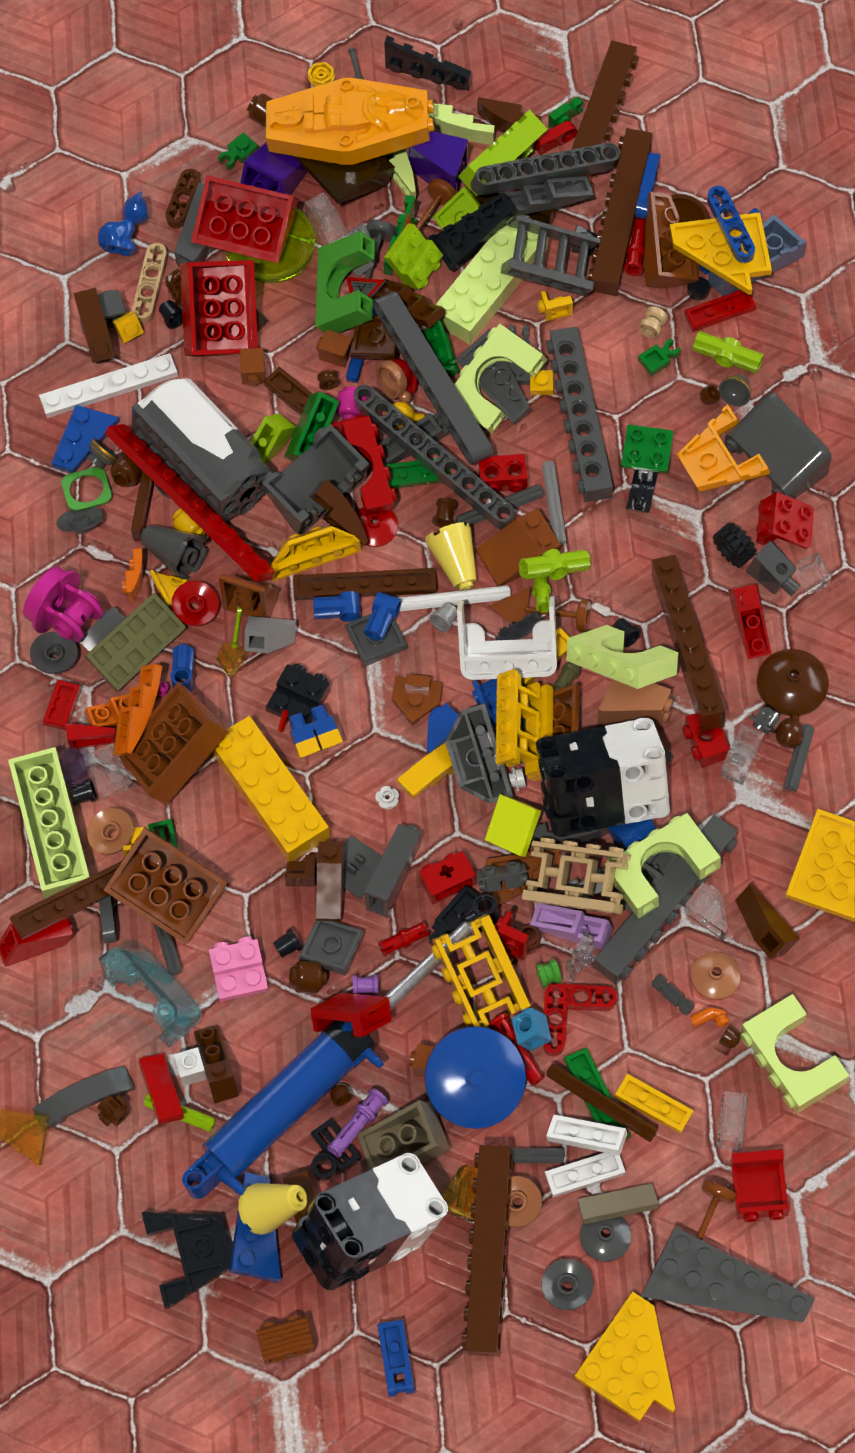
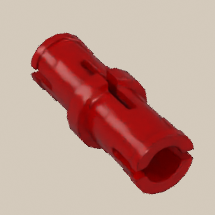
M420 922V924L407 930L401 929L397 931L396 935L379 941L378 945L382 947L380 949L382 954L387 956L403 947L407 949L411 946L410 944L428 937L429 931H426L428 928L425 923Z

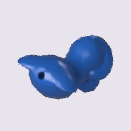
M138 192L125 201L122 210L123 220L107 222L100 228L98 243L104 251L122 256H133L135 253V245L130 241L135 231V224L145 223L148 220L147 203L142 197L143 192Z

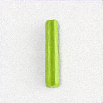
M148 1093L144 1099V1105L153 1109ZM181 1105L184 1116L180 1121L208 1132L212 1131L216 1122L213 1117Z

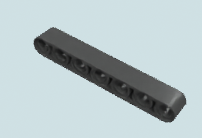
M603 143L483 166L476 171L470 185L474 193L486 195L522 188L524 185L543 184L546 179L579 177L611 170L619 158L620 150L613 143Z

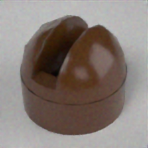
M708 385L700 391V400L706 405L714 404L720 399L719 390L714 385Z
M729 1026L719 1043L727 1048H734L740 1042V1035L734 1028Z
M335 1085L331 1089V1100L337 1107L347 1104L352 1099V1094L345 1085Z

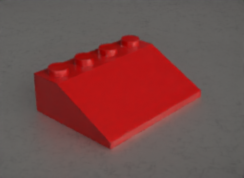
M206 175L191 242L279 263L294 220L299 198Z
M254 260L180 263L184 356L238 354L240 349L258 348Z

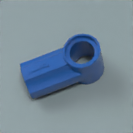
M347 591L335 597L313 598L314 619L340 618L342 621L352 622L361 617L360 595L357 592Z
M378 592L374 599L372 614L364 634L372 640L383 641L392 619H396L400 611L402 600Z
M179 644L173 647L170 677L172 688L178 683L177 681L186 679L185 682L181 683L192 692L194 687V648L187 644Z

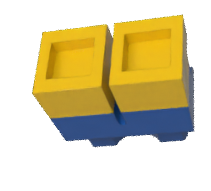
M323 705L310 709L314 720L312 723L306 724L302 713L289 717L291 727L289 733L298 759L343 742L332 715L328 716Z

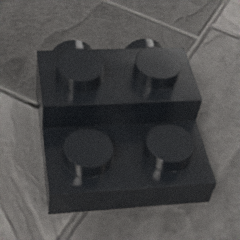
M295 663L293 666L287 664L276 683L277 688L266 705V711L281 717L282 711L287 710L289 711L287 721H289L290 716L302 713L305 723H312L314 720L310 709L324 704L331 691L330 683L322 674L316 673L313 676L307 673L306 668L300 664Z

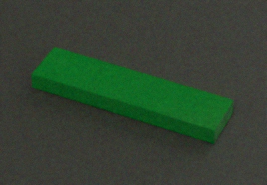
M587 1048L564 1057V1062L571 1075L612 1100ZM584 1101L595 1123L626 1128ZM626 1128L627 1136H626V1139H625V1140H627V1139L630 1138V1134H629L627 1128Z

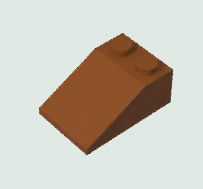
M537 508L508 524L477 547L476 552L495 584L503 586L521 577L519 574V562L521 559L542 556V554L550 549H558L561 553V545Z
M220 574L219 584L224 610L237 613V607L242 609L241 615L246 617H271L278 600L276 588L268 583L260 584L253 582L246 576L237 577Z

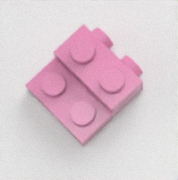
M242 937L237 940V944L228 945L227 942H219L213 945V949H209L220 1002L268 992L257 939L252 940V937Z

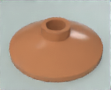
M108 808L100 811L93 817L87 829V839L90 846L96 852L104 855L120 852L123 850V846L128 845L132 839L134 832L133 821L125 811L118 808ZM116 831V834L111 837L112 832Z
M709 952L702 955L695 961L691 970V981L696 991L712 1000H721L731 996L737 990L741 980L740 968L736 961L729 955L721 952ZM717 969L721 972V974L719 976H714L712 974V971Z
M512 1176L509 1226L522 1227L534 1221L540 1213L542 1196L533 1181L522 1176ZM521 1200L522 1205L519 1208H515L513 1206L514 1201Z

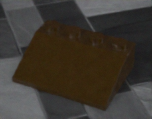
M384 155L353 165H341L294 156L337 204L386 187L395 168Z

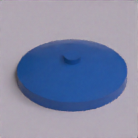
M465 1027L443 1037L432 1049L424 1072L426 1093L435 1110L449 1122L472 1129L490 1127L507 1118L518 1106L526 1082L524 1063L514 1044L499 1032L484 1027Z

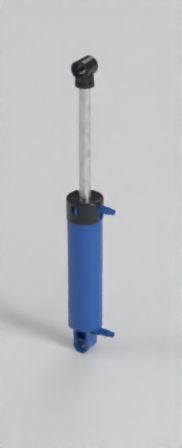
M482 894L474 899L472 908L461 917L463 923L449 935L452 944L472 935L473 933L468 922L474 921L484 914L490 916L494 925L497 924L500 913L493 896ZM485 909H490L488 912H482ZM445 943L442 944L443 947H444V949H445V951H446L447 956H449L451 953L454 952V951L449 952V951L447 950V947H446ZM432 952L384 996L389 997L390 1011L442 963L440 959H435ZM331 1021L321 1031V1034L202 1144L206 1153L187 1169L182 1177L183 1185L188 1194L194 1199L204 1198L222 1181L240 1196L243 1195L246 1189L237 1178L353 1068H356L365 1059L378 1068L383 1066V1061L373 1052L376 1046L372 1037L369 1034L363 1037H354L352 1022ZM195 1181H201L197 1186H191Z

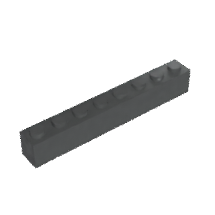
M715 814L701 830L721 857L722 864V857L725 853L728 852L730 854L738 844V841H736L738 831ZM679 856L653 887L659 897V906L639 919L633 912L594 958L593 968L616 985L621 979L625 981L633 971L631 967L636 961L641 962L645 958L649 945L652 942L656 944L664 933L662 931L667 924L671 926L679 915L677 913L682 906H688L694 897L692 893L697 888L701 889L706 884L708 877L700 880L685 859Z

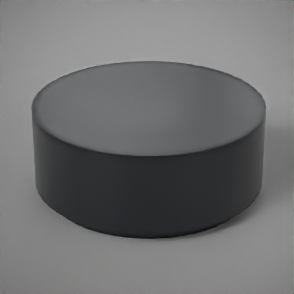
M698 277L699 280L697 282L687 285V293L694 300H703L710 293V283L707 279Z

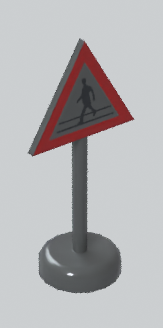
M369 220L366 225L370 236L376 238L374 263L381 240L390 241L392 236L396 235V227L382 220ZM373 267L366 271L365 278L346 277L350 293L359 290L370 298L385 284L386 280L370 279Z

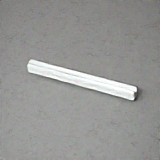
M505 585L399 597L402 600L400 611L442 607L444 603L458 605L460 600H464V604L498 601L511 596L510 587Z

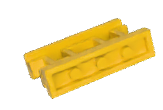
M512 669L497 675L496 764L502 765L506 763L507 767H512L520 764L521 761L525 763V775L528 776L529 780L534 782L541 780L536 742L542 737L553 736V686L548 684L540 686V683L536 682L527 685L525 688L521 686V674L517 670ZM521 717L526 719V732L520 730Z
M484 914L476 918V920L468 922L473 934L452 944L449 935L446 933L432 939L434 944L431 946L432 953L435 959H440L444 966L441 969L442 975L447 983L451 982L455 990L451 994L457 1006L461 1005L465 1012L462 1018L466 1027L488 1026L489 1023L484 1013L503 1004L506 1005L510 1014L530 1007L490 916ZM478 927L481 928L494 958H491L488 950L475 955L470 942L482 937ZM444 943L449 952L460 947L463 950L466 960L455 964L458 975H456L442 945ZM485 959L494 980L473 989L464 971V967ZM500 972L514 1000L513 1004L507 995L496 1000L491 990L492 987L503 983L499 975ZM464 989H466L469 997L480 993L483 994L487 1005L475 1010L479 1020H476L463 991Z

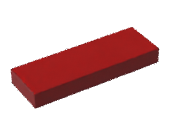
M739 290L685 309L684 315L692 332L754 311L756 310V304L751 294L748 295Z
M164 1054L139 1058V1066L158 1124L182 1120L184 1114Z

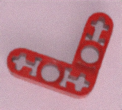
M552 984L548 986L545 990L544 1014L546 1015L547 1022L548 1017L553 1014L559 1015L562 1018V1022L558 1026H552L548 1022L551 1039L552 1032H557L556 1042L561 1045H557L556 1049H551L550 1044L543 1045L544 1052L554 1057L559 1056L564 1051L567 1010L610 1011L617 1002L615 990L609 986ZM555 991L558 992L559 996H563L558 998V1008H553V997H551ZM577 992H584L588 996V1000L584 1003H577L574 1000V995ZM592 993H595V998H602L603 994H608L610 998L607 1004L603 1003V999H595V1004H591Z

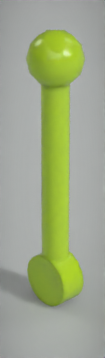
M237 607L233 642L229 646L233 652L239 648L237 640L242 609Z

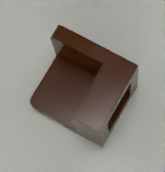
M305 855V862H287L285 874L286 887H316L315 855Z

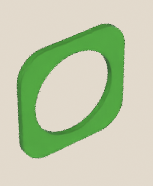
M99 467L68 474L61 481L67 505L73 511H81L103 505L112 498L106 473ZM93 476L102 482L103 492L94 501L79 502L70 494L72 483L80 477Z

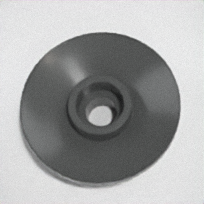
M96 507L81 511L70 510L57 519V527L61 531L83 534L102 520L103 513Z
M48 632L40 635L34 640L30 648V658L33 665L40 671L48 674H59L69 670L75 664L78 657L76 643L71 639H64L57 632Z
M623 1217L583 1224L580 1230L582 1248L595 1260L602 1262L617 1260L626 1253L630 1246V1227ZM608 1230L611 1235L605 1238L601 1235V1232Z
M561 1259L552 1263L545 1270L541 1282L542 1292L545 1299L555 1308L566 1311L575 1310L582 1307L591 1297L593 1279L590 1271L582 1263L573 1259ZM565 1283L571 1284L572 1289L570 1291L563 1290L562 1285Z

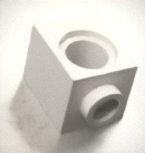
M198 1047L174 1054L182 1086L207 1080Z

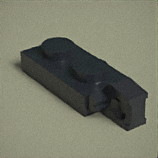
M465 885L436 917L432 925V929L435 931L429 936L428 943L433 946L432 939L438 938L445 933L450 935L462 924L461 917L472 908V903L479 894Z

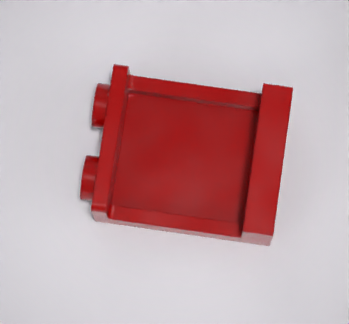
M339 993L310 1008L314 1032L322 1031L333 1020L352 1022L354 1037H363L392 1021L389 997Z
M783 1149L732 1153L730 1162L734 1193L737 1194L735 1199L737 1220L744 1219V1222H756L759 1218L769 1217L770 1220H781L789 1215L790 1205L787 1201Z

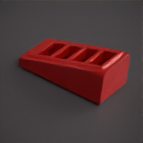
M66 724L67 740L71 750L115 743V728Z

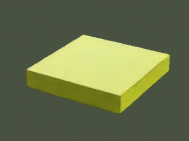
M500 794L485 841L519 856L526 857L541 810Z

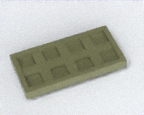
M153 593L84 657L117 692L141 670L142 666L147 665L175 639L186 626Z

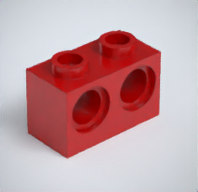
M525 454L491 456L478 462L479 478L496 493L499 491L519 492L527 488ZM511 473H518V474H520V475H518V476H511L510 474H511ZM493 474L496 477L488 478L487 475Z

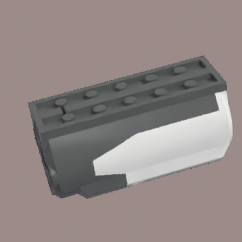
M191 379L168 380L157 386L144 399L132 406V432L139 439L143 440L149 449L160 456L162 461L170 469L174 470L177 476L184 483L188 484L192 491L199 498L203 499L215 513L220 515L224 522L239 514L247 513L263 496L265 492L261 488L262 479L270 472V468L261 460L258 449Z

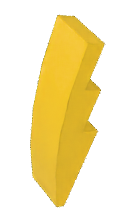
M446 743L433 750L397 779V784L412 799H415L427 787L430 786L432 788L447 774L450 776L454 773Z

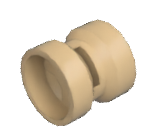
M650 306L645 312V319L640 321L638 330L646 337L654 339L659 337L661 326L666 323L668 315L662 309Z

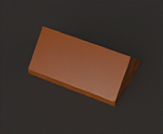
M577 683L553 692V736L578 731L579 684Z

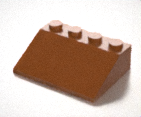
M178 682L150 715L143 734L132 753L119 757L145 792L167 805L229 732L206 706L182 683Z
M144 827L103 890L176 939L187 944L226 886L227 881Z

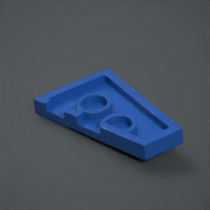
M76 405L51 462L52 468L69 473L76 472L91 453L89 451L91 440L95 438L102 443L107 437L105 432L108 426L117 425L120 422L119 417Z

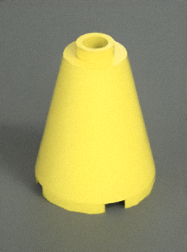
M464 522L451 524L440 528V533L434 536L433 532L425 537L426 544L453 587L460 588V591L472 588L474 586L473 583L477 579L470 524L467 523L465 525Z
M256 1183L245 1188L244 1194L239 1198L238 1210L242 1222L248 1224L252 1229L250 1230L252 1233L258 1235L269 1234L306 1207L307 1194L299 1185Z

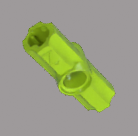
M699 331L692 347V351L714 358L715 362L722 367L731 368L736 366L755 374L759 371L764 358V354L743 347L734 338L725 337L721 339Z
M550 549L542 554V556L521 559L519 562V574L522 579L525 578L526 580L547 576L551 580H560L568 573L589 570L591 566L590 555L588 551L584 550L560 553L558 549Z

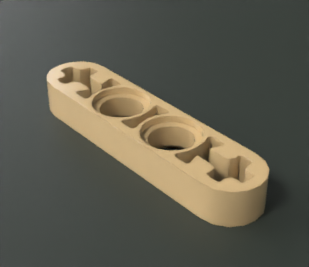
M153 243L146 250L132 311L136 313L140 324L149 323L154 316L167 262V250L161 243ZM156 252H160V254H158L157 256V263H155L153 255H155ZM149 270L158 271V275L153 278L146 276V273ZM145 289L154 291L150 297H144L141 293ZM143 304H145L146 312L143 315H139L142 312Z

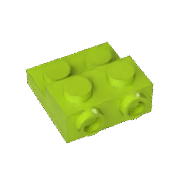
M408 223L384 256V259L405 285H409L411 289L419 290L428 284V276L431 272L440 267V259L443 257V254L432 240L424 238L415 224Z

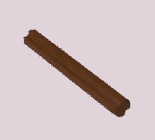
M552 1064L547 1070L546 1075L548 1078L648 1142H651L656 1136V1128L559 1066Z

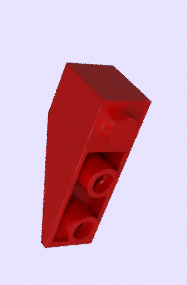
M750 583L729 588L733 614L747 658L751 659L771 654L757 585Z

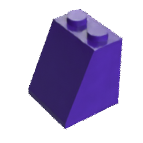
M433 131L430 132V141L407 148L409 149L408 158L414 174L427 183H430L433 179L445 180L455 188L457 193L460 191L463 181L458 176L468 166V139Z
M266 142L244 161L240 183L292 195L307 171L294 156L269 152Z

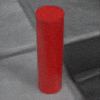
M287 710L282 711L278 727L280 732H284L289 712Z

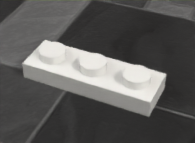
M553 1115L546 1137L549 1142L620 1155L627 1131L626 1128Z
M602 1153L545 1171V1177L551 1195L555 1198L623 1176L626 1172L620 1155Z

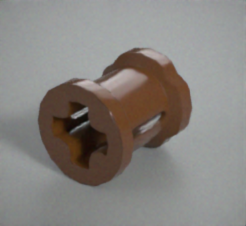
M449 498L437 499L436 505L438 508L436 516L432 518V523L440 528L453 524L451 518L453 511L457 509V503Z

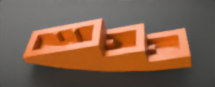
M150 664L141 667L139 686L130 688L128 707L119 709L114 756L131 754L142 736L157 696L162 671L161 665Z

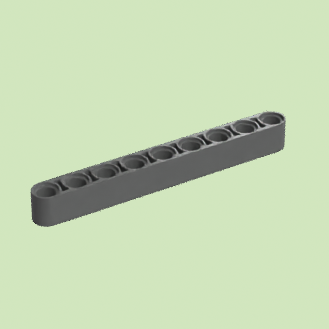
M393 291L373 300V306L378 317L470 465H474L493 456V449L489 440L397 292Z
M360 385L355 389L354 404L361 414L365 417L370 416L372 423L375 422L381 431L491 524L502 530L514 521L513 507L372 387ZM362 396H368L370 398L368 401L365 402L359 400V398ZM381 410L387 412L385 416H378L376 413ZM396 425H402L405 427L403 430L396 431L393 429ZM417 439L420 440L422 443L419 445H412L410 442ZM431 454H436L439 456V458L436 460H430L428 456ZM447 469H454L457 471L453 475H448L445 473ZM470 483L474 487L472 489L467 490L464 489L462 486L464 484ZM483 498H489L491 500V503L482 504L480 500ZM506 513L509 517L507 519H500L497 515Z

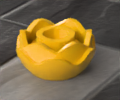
M326 62L313 64L307 72L308 80L313 86L332 82L335 78L333 67Z

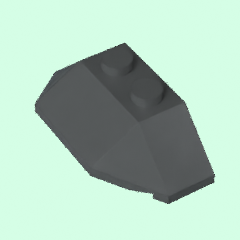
M485 703L461 710L445 740L459 788L489 804L497 802L500 794L513 797L504 764H496V738Z

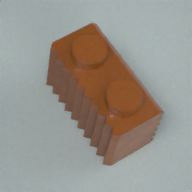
M293 1315L286 1318L285 1323L276 1325V1322H268L260 1326L261 1329L256 1330L265 1365L315 1352L307 1317L301 1318V1315Z

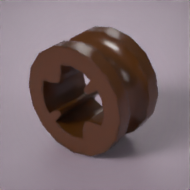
M335 370L320 372L317 375L319 388L322 390L336 388L339 385L337 372Z

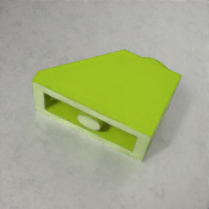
M279 413L264 417L251 441L258 449L261 460L265 464L270 462L286 446L296 428Z

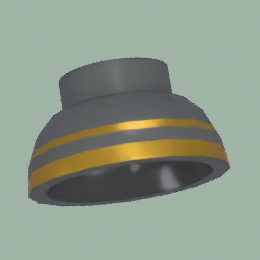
M739 374L725 378L719 386L720 396L730 405H746L751 397L749 380Z
M93 438L89 445L91 453L87 458L101 469L104 465H112L117 459V455L97 439Z

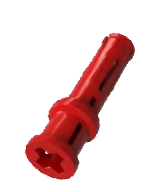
M635 218L631 244L626 252L627 262L623 266V271L628 275L638 276L643 273L642 262L644 259L646 237L645 219Z
M507 1013L501 1014L493 1019L488 1026L490 1029H494L504 1035L513 1044L515 1043L517 1050L522 1054L530 1067L528 1069L524 1063L526 1077L530 1085L534 1086L545 1077L541 1074L526 1048L517 1044L514 1028L508 1020L509 1015Z

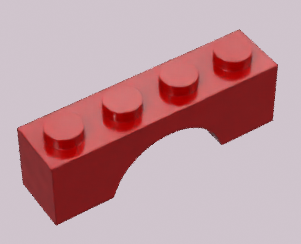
M370 416L342 422L344 438L360 455L368 460L373 472L370 480L360 488V497L365 515L369 516L393 510L394 502L397 501L394 488H390L388 480L391 477L388 466H383L381 459L385 458L382 444L378 445L376 437L379 436L376 423H371Z

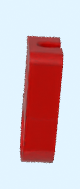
M571 121L563 122L546 131L535 142L534 148L539 155H543L544 152L574 139L578 130Z

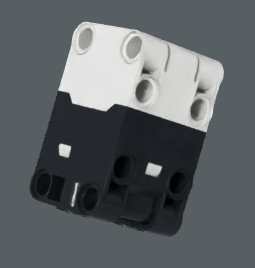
M639 718L633 721L566 734L545 736L537 740V758L543 780L541 782L542 801L546 818L554 835L566 837L571 834L590 832L653 818H663L670 813L665 750L651 719Z
M405 1153L316 1195L308 1208V1214L303 1216L294 1227L292 1238L319 1284L324 1289L332 1291L418 1250L448 1212V1206L418 1157L411 1153ZM330 1272H333L337 1277L332 1276Z

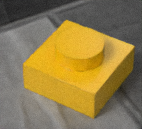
M133 311L113 321L123 343L144 333L136 313Z
M539 370L534 378L530 376V395H553V370Z

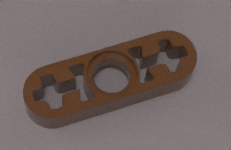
M186 169L180 174L166 210V221L171 228L177 229L184 225L197 185L201 182L200 174L195 169ZM194 178V180H191L189 188H187V180ZM180 195L190 197L186 202H179L177 200ZM177 208H178V209H180V210H179L180 217H177L176 220H174L172 217H175V216H176V214H177V212H178V211H177Z

